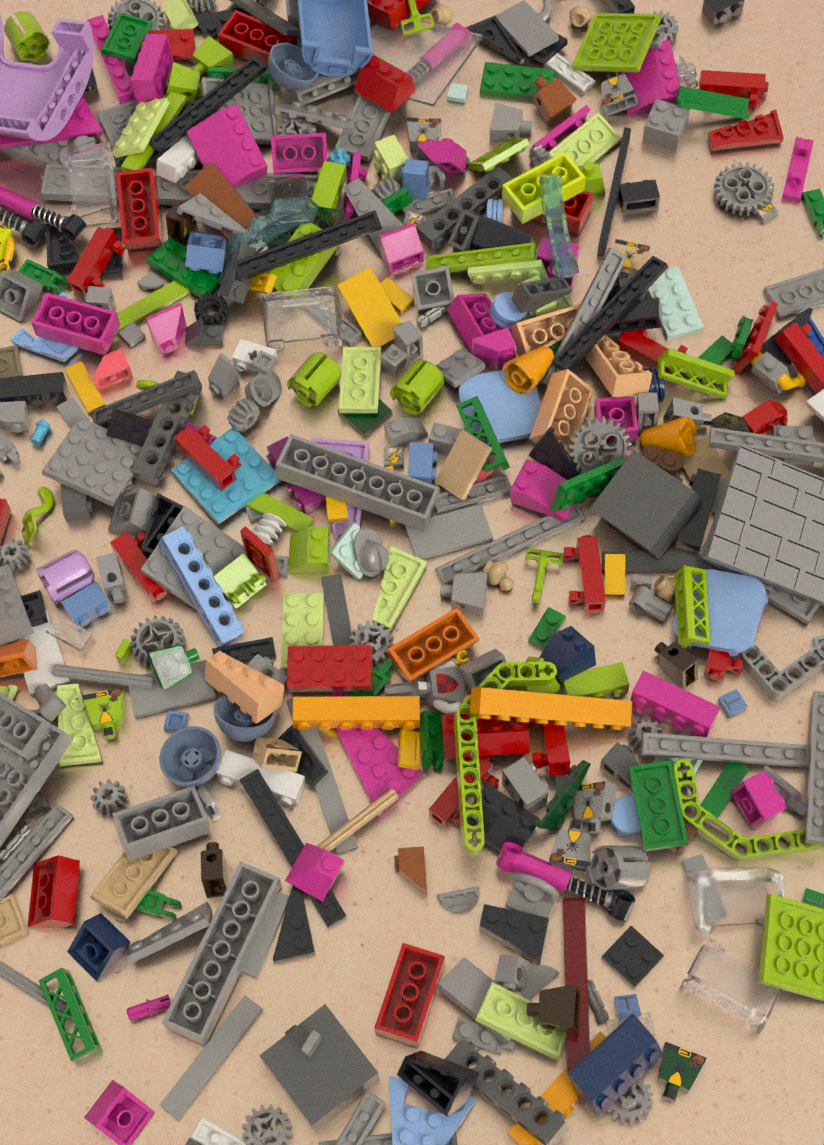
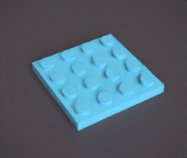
M234 428L228 430L209 445L225 461L231 455L236 454L240 458L239 462L242 464L238 469L234 470L236 481L223 491H220L188 458L171 469L176 479L217 524L229 518L281 481L275 478V470Z

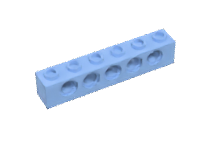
M183 526L163 536L159 544L218 647H221L244 633L242 630L243 624L234 616L231 603L226 601L222 595V587L214 581L211 568L208 565L206 566L202 560V552L194 546L191 533L188 530L186 531ZM178 548H185L187 550V554H181ZM188 565L196 566L197 572H191ZM198 583H205L207 585V590H202L199 587ZM214 600L217 603V608L211 607L208 601ZM219 617L227 620L226 626L219 623Z

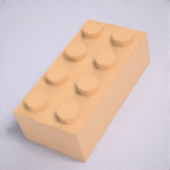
M569 369L553 373L529 439L537 444L551 426L554 429V435L557 440L565 446L566 452L572 450L567 446L568 443H573L569 436L576 435L573 429H581L579 423L583 424L594 389Z

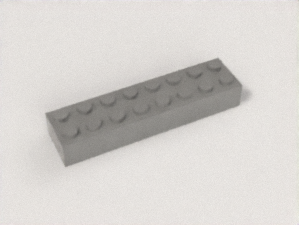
M290 434L275 468V478L424 531L440 489V487Z
M240 861L210 922V926L162 1021L166 1029L204 1046L207 1044L282 886L279 877Z

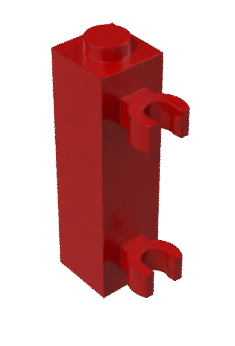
M701 70L699 79L700 90L749 99V107H756L757 99L763 100L764 92H768L769 82L766 81V74Z
M97 227L66 281L73 291L85 294L88 292L89 286H105V284L100 283L101 279L99 278L114 252L123 255L126 249L121 246L122 242L115 235L114 230Z
M795 322L783 330L774 340L817 394L824 389V358L806 336L812 330V327L807 323L800 328Z
M647 329L622 332L617 339L620 351L627 352L631 359L649 369L658 367V357L668 348L646 337ZM681 345L677 351L687 354L688 348ZM665 367V373L672 375L671 370Z
M206 425L202 426L197 433L190 426L180 431L174 437L177 449L220 491H223L236 481L234 470L242 465L239 462L240 458L233 454L225 461L205 442L212 437L209 433L210 429Z
M126 531L110 542L113 551L151 603L161 600L168 593V590L140 572L147 561V558L139 549L142 547L145 537L144 531L137 534L134 539Z
M584 535L577 538L576 548L564 547L563 557L565 561L578 559L582 590L569 591V604L583 602L584 612L605 610L606 600L597 536Z
M709 649L704 675L710 679L719 680L725 678L727 670L740 674L743 661L729 659L730 655L728 652Z
M529 719V722H527L528 729L541 726L545 754L541 752L532 753V763L535 768L539 769L547 766L549 776L570 774V757L565 727L563 725H554L552 720H548V724L535 723V719Z
M479 756L481 785L484 782L497 788L500 780L491 775L493 771L492 760L488 756ZM457 775L429 808V816L445 828L451 821L461 828L459 825L460 811ZM470 775L464 776V780L467 783L474 782ZM470 796L465 797L466 802L469 801Z

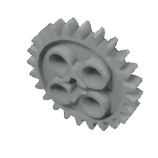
M121 0V3L115 1V7L111 6V12H108L109 18L107 20L110 31L119 12L152 21L153 27L151 30H164L163 12L160 6H156V1L150 3V0Z
M739 162L738 167L732 164L731 169L726 166L725 171H720L719 176L716 177L714 184V195H717L716 201H720V206L726 205V211L731 208L732 214L736 211H739L740 216L743 212L749 216L750 211L756 214L757 208L763 210L764 205L768 206L769 201H772L774 183H771L772 177H767L768 172L762 173V167L758 170L755 169L756 164L749 167L748 162L745 166Z
M594 416L593 422L586 419L587 425L584 426L582 423H579L581 429H573L576 435L569 436L573 443L567 444L572 449L567 452L572 456L571 458L577 465L576 470L579 469L580 475L621 457L627 460L626 454L631 453V450L627 448L632 445L627 440L630 436L628 433H624L626 429L620 427L618 421L613 424L612 418H609L607 422L604 416L601 417L600 421H598L596 416ZM590 434H595V439L588 442L587 437ZM609 436H614L613 442L606 443ZM592 453V458L585 461V455ZM612 455L610 461L603 462L605 456Z

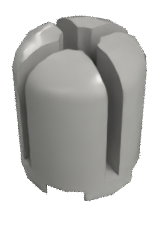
M603 845L596 847L591 852L594 855L591 859V866H587L588 876L592 884H596L602 890H634L642 887L649 879L651 865L649 862H645L648 860V856L640 847Z

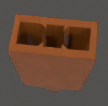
M541 76L534 82L539 91L533 96V99L545 123L571 107L577 100L558 79L548 84L546 79Z

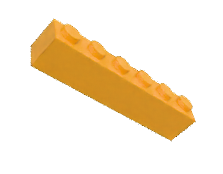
M420 696L293 697V728L302 731L309 730L310 728H318L320 730H330L331 728H340L341 730H351L352 728H361L362 730H372L373 728L413 730L420 726Z
M601 1031L590 1041V1052L606 1038ZM567 1068L540 1096L549 1104V1109L553 1112L558 1110L566 1118L574 1111L573 1104L577 1100L579 1101L567 1075L569 1073ZM540 1117L537 1123L544 1124L548 1118ZM517 1123L507 1132V1136L516 1145H543Z

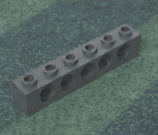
M499 166L494 168L417 227L420 241L431 251L440 248L451 237L463 209H470L483 215L487 210L488 199H493V201L501 199L502 185L513 178Z
M177 370L174 378L185 373ZM199 377L200 389L161 405L131 471L135 479L156 486L159 480L163 479L167 463H170L173 455L172 451L176 446L174 437L182 429L186 428L189 413L193 412L195 400L202 392V384ZM161 443H165L164 446L158 447ZM153 460H157L155 464H150Z
M461 1039L446 1056L445 1060L468 1068L470 1063L478 1062L475 1068H469L480 1073L473 1088L543 1145H557L569 1130L566 1123L567 1118L558 1110L553 1112L549 1109V1104L542 1097L538 1096L536 1098L530 1094L532 1091L524 1083L518 1084L513 1080L514 1076L506 1069L501 1071L496 1067L497 1063L490 1056H482L479 1053V1048L472 1042L467 1044ZM488 1076H495L493 1081L485 1082ZM506 1089H512V1093L510 1095H502L503 1091H505ZM523 1103H530L527 1109H519ZM540 1117L548 1118L544 1124L537 1123Z

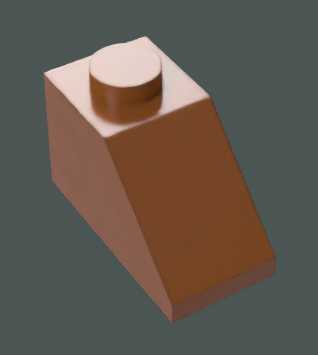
M424 846L398 848V855L394 856L395 869L399 868L402 878L422 895H427Z

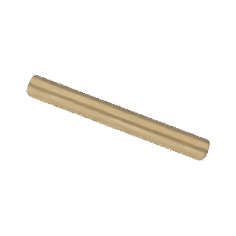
M394 789L388 790L319 843L317 847L329 852L394 803L399 798Z

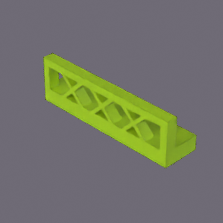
M670 348L658 357L659 378L722 399L727 397V383L735 377L734 370ZM665 367H668L673 374L665 373ZM680 372L685 373L689 380L684 379ZM696 378H701L706 385H701ZM713 383L721 385V391L717 390Z
M684 565L674 574L676 581L678 644L683 648L688 647L692 642L708 645L711 641L706 570ZM692 574L700 576L699 584L694 581ZM694 590L701 596L700 602L693 596ZM695 608L702 614L701 620L694 614ZM697 626L703 632V637L695 635V628Z

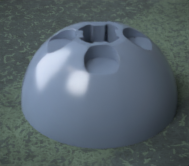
M278 43L271 48L268 56V68L272 78L280 86L290 90H300L310 86L317 79L319 73L312 70L307 62L305 63L300 47L289 43Z
M226 694L221 696L214 704V718L219 729L225 735L237 741L256 740L257 737H262L272 727L276 717L275 710L256 724L252 721V716L249 714L245 715L237 703L232 704L228 700Z
M198 726L182 728L174 732L163 744L159 756L160 768L171 782L179 786L191 787L202 785L215 775L220 766V744L215 735L208 729Z

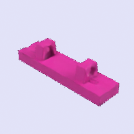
M585 105L533 144L532 147L541 145L548 152L558 145L555 142L557 138L569 129L575 131L583 125L581 120L591 111L590 108Z
M796 137L782 199L800 202L814 140Z
M354 151L351 157V163L348 165L346 185L358 178L361 181H365L368 170L360 167L361 153ZM346 192L342 209L344 210L343 221L350 220L355 210Z

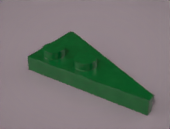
M582 760L573 770L575 773L573 780L570 784L567 782L563 783L553 799L546 805V815L541 821L536 818L533 825L541 829L557 831L563 826L565 816L575 802L574 797L591 765L589 762Z

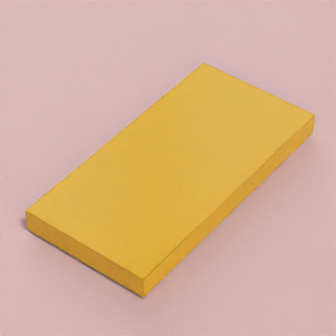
M371 267L338 284L337 287L371 347H383L394 341L393 329L402 322Z

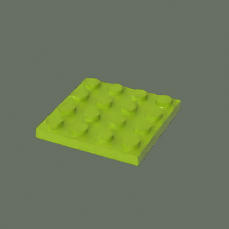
M595 13L573 61V70L639 72L661 21L660 14Z
M775 894L766 896L758 983L824 1001V909Z

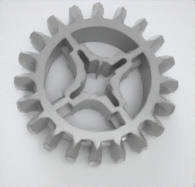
M154 615L152 621L146 617V623L139 622L140 629L134 628L135 635H131L133 656L137 657L136 659L139 663L143 662L145 667L150 664L152 668L146 652L166 648L170 644L172 646L182 645L183 649L186 647L184 631L182 628H179V623H173L171 617L166 620L163 615L160 620ZM155 637L157 638L158 641H160L161 648H160L159 644L156 643Z

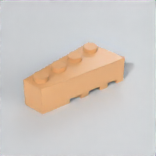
M580 304L524 320L511 326L519 355L521 356L541 346L550 347L563 339Z
M604 335L584 356L612 397L649 393L652 373L649 370L644 371L639 362L634 363L630 359V355L627 352L620 351V346L608 336Z
M221 651L206 659L205 680L218 692L225 693L232 704L237 703L245 715L249 714L252 716L254 723H259L283 705L284 685Z

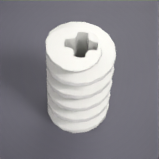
M265 513L263 519H260L252 532L265 544L272 546L274 543L271 538L274 540L278 538L275 532L279 534L283 532L279 526L285 528L287 524L280 517L271 513Z

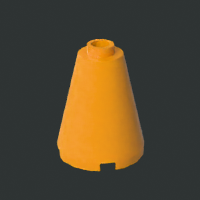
M541 346L506 362L502 368V372L505 371L506 374L504 378L506 383L518 394L521 392L525 393V395L530 394L554 360L553 351L549 347Z
M681 417L643 430L639 441L643 447L645 445H653L659 447L662 451H674L683 456L693 455L696 449V442H693V436H696L695 424L691 418Z

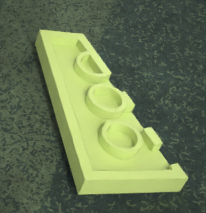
M542 260L468 267V276L472 284L518 285L536 275H539L541 280L549 279Z
M393 546L390 547L389 561L385 567L372 623L377 621L378 626L385 624L384 629L392 630L425 570L427 561Z
M79 684L57 685L58 697L66 704V708L58 715V728L74 738L59 760L60 766L103 762Z

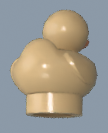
M440 4L430 11L433 23H436L438 26L444 27L452 21L453 10L449 6Z
M577 6L569 11V18L573 25L585 27L590 23L592 15L587 7Z
M490 560L483 570V573H487L488 582L491 585L499 584L500 592L512 589V579L503 577L506 570L509 569L508 565L503 561L493 562Z
M666 575L659 577L654 584L658 597L664 601H671L672 596L676 598L675 578H668Z

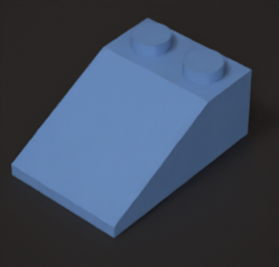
M190 231L185 267H189L190 270L194 271L206 269L210 273L222 272L227 237Z

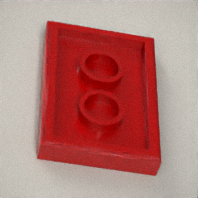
M246 526L240 530L245 555L253 565L275 582L279 578L274 551Z

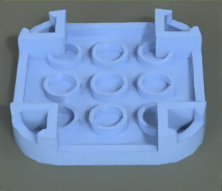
M502 370L476 374L460 385L459 402L463 403L478 396L499 443L527 438L528 442L531 441L529 438L541 406L536 387L528 395H525L523 392L518 394L506 383L504 379L506 374ZM471 405L462 409L464 414L472 416L474 406ZM474 421L471 430L479 432L482 424ZM481 437L480 440L488 445L489 439Z
M704 569L706 570L711 642L708 645L692 642L688 648L697 646L728 652L730 656H738V653L746 651L749 647L753 648L756 642L754 637L764 606L768 605L766 590L763 583L752 576ZM693 574L692 578L699 584L700 576ZM694 590L693 596L700 602L701 596ZM695 608L694 614L701 620L702 614ZM676 614L674 618L673 628L678 638ZM697 626L695 628V635L703 637V632Z

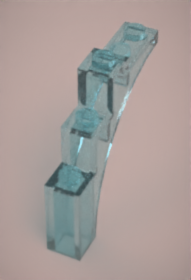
M559 173L541 175L543 221L546 224L547 243L551 252L552 273L558 278L573 277L574 273H579V267L573 254L568 233L561 175Z
M308 196L275 199L269 215L253 216L246 233L231 234L225 249L229 254L218 282L222 284L239 241L256 248L255 254H258L279 235L302 224L312 223L319 206Z

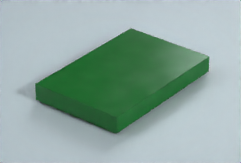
M119 12L101 49V54L136 63L138 53L142 49V42L145 40L146 34L150 33L153 22Z

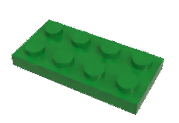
M485 62L480 94L534 100L533 96L539 91L534 82L543 76L548 84L554 81L555 70Z
M171 237L146 257L148 265L203 299V294L207 297L208 293L216 289L222 283L226 274L224 271L210 273L206 269L194 271L190 270L189 267H185L187 248Z
M621 457L560 483L551 502L550 509L553 513L560 510L565 511L574 504H581L588 498L599 496L626 460Z
M672 761L630 766L628 770L644 851L687 846L688 838Z

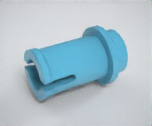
M45 420L36 422L37 427L29 439L35 445L40 446L46 433L50 431V424Z

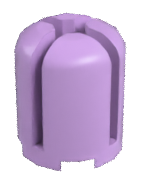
M71 550L36 569L40 580L51 595L55 605L94 583L95 574L86 557L78 550Z

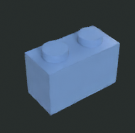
M406 159L405 166L401 167L400 176L403 177L402 188L406 187L413 199L427 200L430 190L428 161Z
M410 442L408 476L432 485V480H436V468H433V462H437V451H434L433 443Z
M97 582L92 583L61 602L76 628L88 625L92 619L106 614L112 608L109 599Z

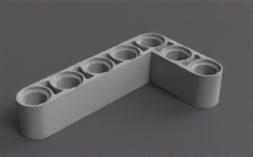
M824 640L782 671H779L756 645L742 652L740 660L743 661L742 667L771 699L780 700L824 669V655L820 651H824ZM751 654L755 659H748L746 655ZM810 662L814 667H808L805 663ZM759 670H766L768 675L761 674ZM789 674H795L798 678L793 679ZM778 685L782 688V690H775L773 686Z

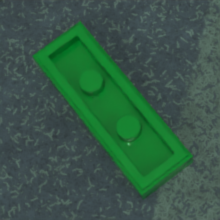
M722 335L698 358L720 365L732 354L734 350L730 348L732 342ZM696 378L699 383L703 381L701 378Z
M728 762L700 806L718 818L732 798L730 791L743 781L749 772V768L738 762Z

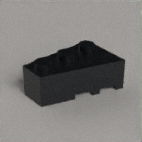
M159 493L156 495L155 506L151 512V520L149 526H147L141 547L147 559L184 507Z
M484 904L479 932L497 943L505 945L515 951L516 954L529 959L539 966L549 918Z
M422 1050L405 1056L397 1073L402 1080L446 1117L463 1110L480 1074L477 1071Z

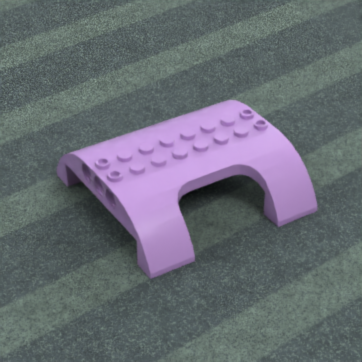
M0 14V135L47 141L54 138L65 127L85 91L92 69L93 35L89 22L58 19L51 31L59 45L57 55L47 65H35L5 59L4 30Z

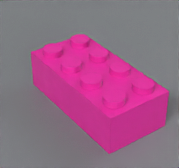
M146 34L145 40L142 42V49L138 53L137 64L134 65L133 75L130 76V86L134 89V100L137 101V104L161 99L164 96L174 62L167 34Z
M47 292L31 323L36 336L103 355L107 354L120 326L117 312Z
M644 670L632 691L630 699L634 712L648 715L653 721L664 723L675 732H683L689 736L697 737L709 736L720 710V706Z

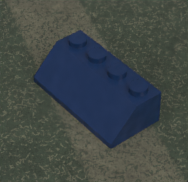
M631 1014L567 1075L580 1103L599 1117L640 1079L646 1071L657 1063L663 1054L657 1040L634 1014Z

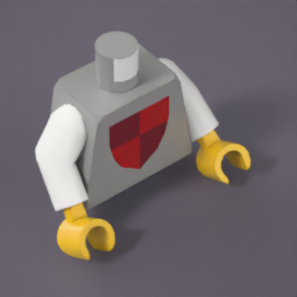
M459 651L456 659L451 658L429 671L425 681H417L415 684L416 694H426L427 704L444 714L456 713L458 707L469 697H465L463 677L458 667V664L463 665L470 661L469 658L461 660L462 657L468 655L467 651Z

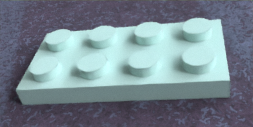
M679 267L667 269L652 284L648 293L649 298L659 297L662 306V329L667 341L702 332L704 326Z

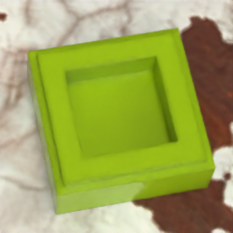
M123 639L115 653L118 664L123 666L126 665L133 650L131 649L132 642L128 639Z

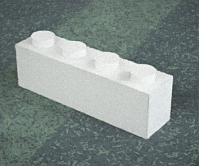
M188 135L184 136L157 159L156 175L175 183L200 161Z
M225 750L216 772L221 783L227 786L234 784L240 786L239 788L245 791L239 779L258 769L273 795L280 803L291 806V804L298 805L306 785L305 776L291 771L261 768L254 759Z

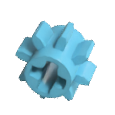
M338 148L330 152L328 162L343 164L348 168V163H351L350 155H347L346 150Z

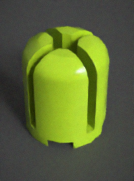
M23 11L14 13L26 33L23 34L11 16L6 20L4 32L17 55L22 61L33 60L37 62L47 55L46 51L50 43L49 38L34 15Z
M321 352L313 353L287 381L288 390L292 388L298 395L297 400L307 407L316 405L317 407L341 378L340 367L335 360L327 357L326 354Z
M423 359L416 360L392 387L390 395L393 401L397 399L404 406L402 410L416 415L425 409L443 387V375L433 363Z

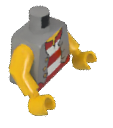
M759 352V355L750 362L753 366L751 374L778 395L783 390H789L797 386L804 387L807 382L800 372H798L795 378H791L788 368L768 352L764 354Z

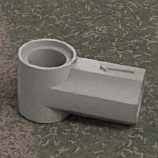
M644 586L638 587L629 602V606L636 612H646L662 622L668 618L673 608L672 605L654 596V593Z
M418 677L412 682L407 680L404 683L385 685L386 696H420V703L427 700L426 694H416L415 692L416 682L425 680Z
M47 684L38 685L34 689V698L40 705L39 712L52 722L66 708V704L55 695L52 688Z

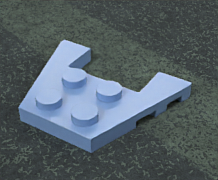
M64 292L58 295L67 298ZM23 328L10 339L14 345L62 362L68 360L79 349L78 347L43 337L35 338Z
M390 1076L392 1145H448L470 1109L475 1105L476 1097L469 1096L463 1110L446 1117L443 1113L404 1104L409 1085L400 1078Z

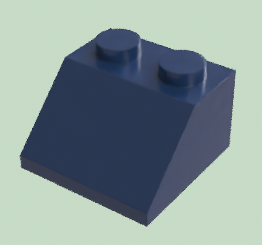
M572 626L554 633L539 656L545 662H551L556 666L557 674L555 677L561 682L596 665L594 645Z
M99 913L83 922L67 952L98 981L123 957L131 942L102 913Z

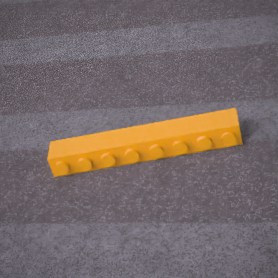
M472 687L470 713L478 714L480 719H491V715L497 716V720L510 721V717H516V722H529V719H535V723L548 724V720H552L554 725L567 726V722H573L574 727H586L587 723L592 724L591 728L604 729V725H610V730H622L623 726L631 727L632 701Z

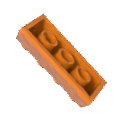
M457 607L388 648V658L393 662L398 673L409 682H412L457 655L459 651L465 650L480 641V638Z
M21 639L16 641V643L0 646V678L38 670L36 647L30 640Z

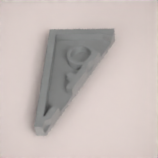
M201 193L180 205L177 209V213L180 215L183 212L193 215L194 220L219 230L224 227L233 231L232 235L245 239L248 236L249 232Z

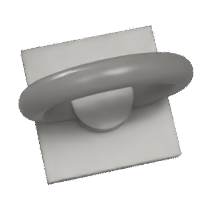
M525 873L512 874L510 876V883L513 888L505 907L515 911L549 917L554 902L559 899V890L535 876Z

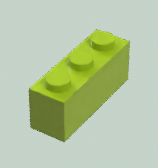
M324 161L322 168L318 170V181L314 182L313 196L309 197L308 204L336 209L346 179V165ZM314 209L310 212L311 216L322 217L318 210ZM334 213L328 215L327 218L332 220Z
M623 662L585 670L561 682L565 695L602 699L613 695L614 697L623 696L628 692L630 685Z

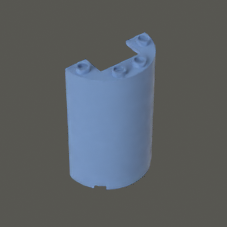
M297 0L302 56L305 63L307 62L312 70L325 76L341 77L353 74L354 70L362 69L366 66L373 55L367 0Z

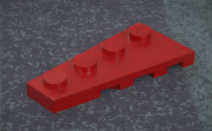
M193 29L150 31L149 34H167L172 56L175 60L186 59L194 63L195 43Z
M776 109L770 111V114L764 116L760 114L755 116V119L749 121L745 119L739 121L737 125H728L708 133L711 151L782 143L784 139Z
M772 300L767 306L764 304L760 308L759 316L753 324L739 359H736L731 369L736 374L759 355L778 307L775 301Z

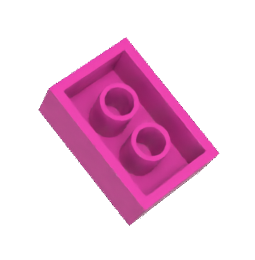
M326 133L271 136L273 173L318 171L319 168H322L324 161H328Z

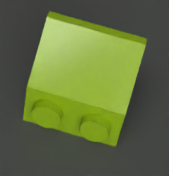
M306 527L290 535L289 573H329V527Z

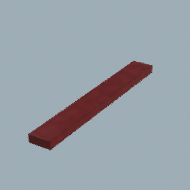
M583 897L563 898L565 986L576 985L580 991L578 1034L566 1033L568 1072L590 1053L585 898Z

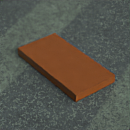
M213 162L205 166L184 186L193 197L201 193L245 229L249 228L259 218ZM224 227L221 228L222 233L230 242H234L238 238L232 235L233 231Z

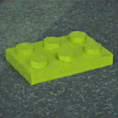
M511 138L468 163L470 170L489 172L499 162L504 163L510 160L511 155H518L524 152V148L530 145L527 138Z

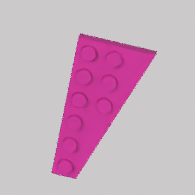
M82 95L67 124L54 138L47 141H37L0 135V149L12 148L14 145L20 144L30 146L34 142L44 144L65 141L71 137L96 134L97 136H103V133Z
M334 691L328 697L345 696L340 691ZM335 728L339 740L343 744L347 756L371 803L390 789L396 791L399 797L396 801H398L424 777V773L420 769L417 771L397 767L398 747L378 728H373L372 730H362L361 728L341 730L340 728ZM392 803L390 806H388L386 809H384L381 813H379V814L377 815L378 818H379L383 813H385L394 803Z

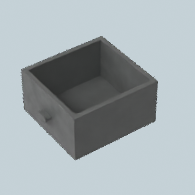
M634 450L591 506V509L602 520L659 560L703 501L695 491Z
M326 1004L298 1026L293 1025L285 1032L286 1035L259 1055L265 1067L315 1133L365 1094L366 1090L368 1091L380 1081L377 1070ZM314 1030L321 1034L322 1040L309 1059L302 1054L301 1048Z

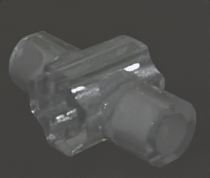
M681 55L676 56L674 60L679 83L684 82L686 87L696 88L698 81L695 78L697 73L694 64L686 63Z

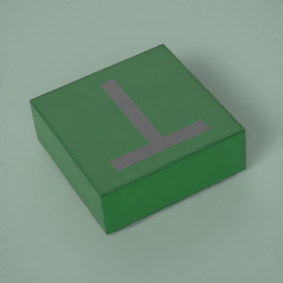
M806 888L801 903L824 909V894Z

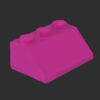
M486 293L457 295L447 309L471 352L473 338L505 329L498 326L491 319L490 307L492 302Z

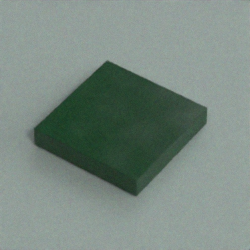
M379 399L378 413H339L338 409V414L365 437L392 415V410Z

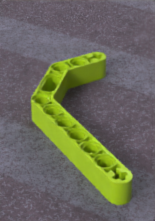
M503 662L478 687L491 686L494 689H505L506 687L548 686L555 678L557 669L551 662ZM504 671L508 674L509 677L503 678L500 676L499 672ZM520 671H526L529 677H523ZM470 694L458 707L454 715V735L462 849L466 854L473 856L480 852L484 846L485 839L476 724L478 714L470 713ZM460 713L468 714L470 719L463 720L460 717ZM461 734H468L471 737V740H463ZM462 755H470L472 762H466ZM470 775L474 782L467 783L464 780V776ZM465 797H473L475 804H468ZM467 818L475 819L477 825L470 826L467 823ZM473 833H475L473 836V842L477 844L476 847H473V844L469 843L472 839Z
M680 759L674 764L673 771L683 819L697 828L698 834L731 858L741 861L824 849V846L808 844L806 846L800 842V836H806V829L744 838L700 806L692 763L686 759ZM680 766H682L683 770H687L684 774V781L680 782L683 779L682 772L678 771ZM681 787H688L691 791V796H684L681 793ZM685 808L693 809L695 817H687L685 815ZM703 821H709L725 832L727 841H720L706 831L702 825ZM779 838L787 841L788 847L786 849L779 846ZM758 841L766 844L765 852L757 848ZM737 844L743 845L745 848L744 855L736 852L735 846Z

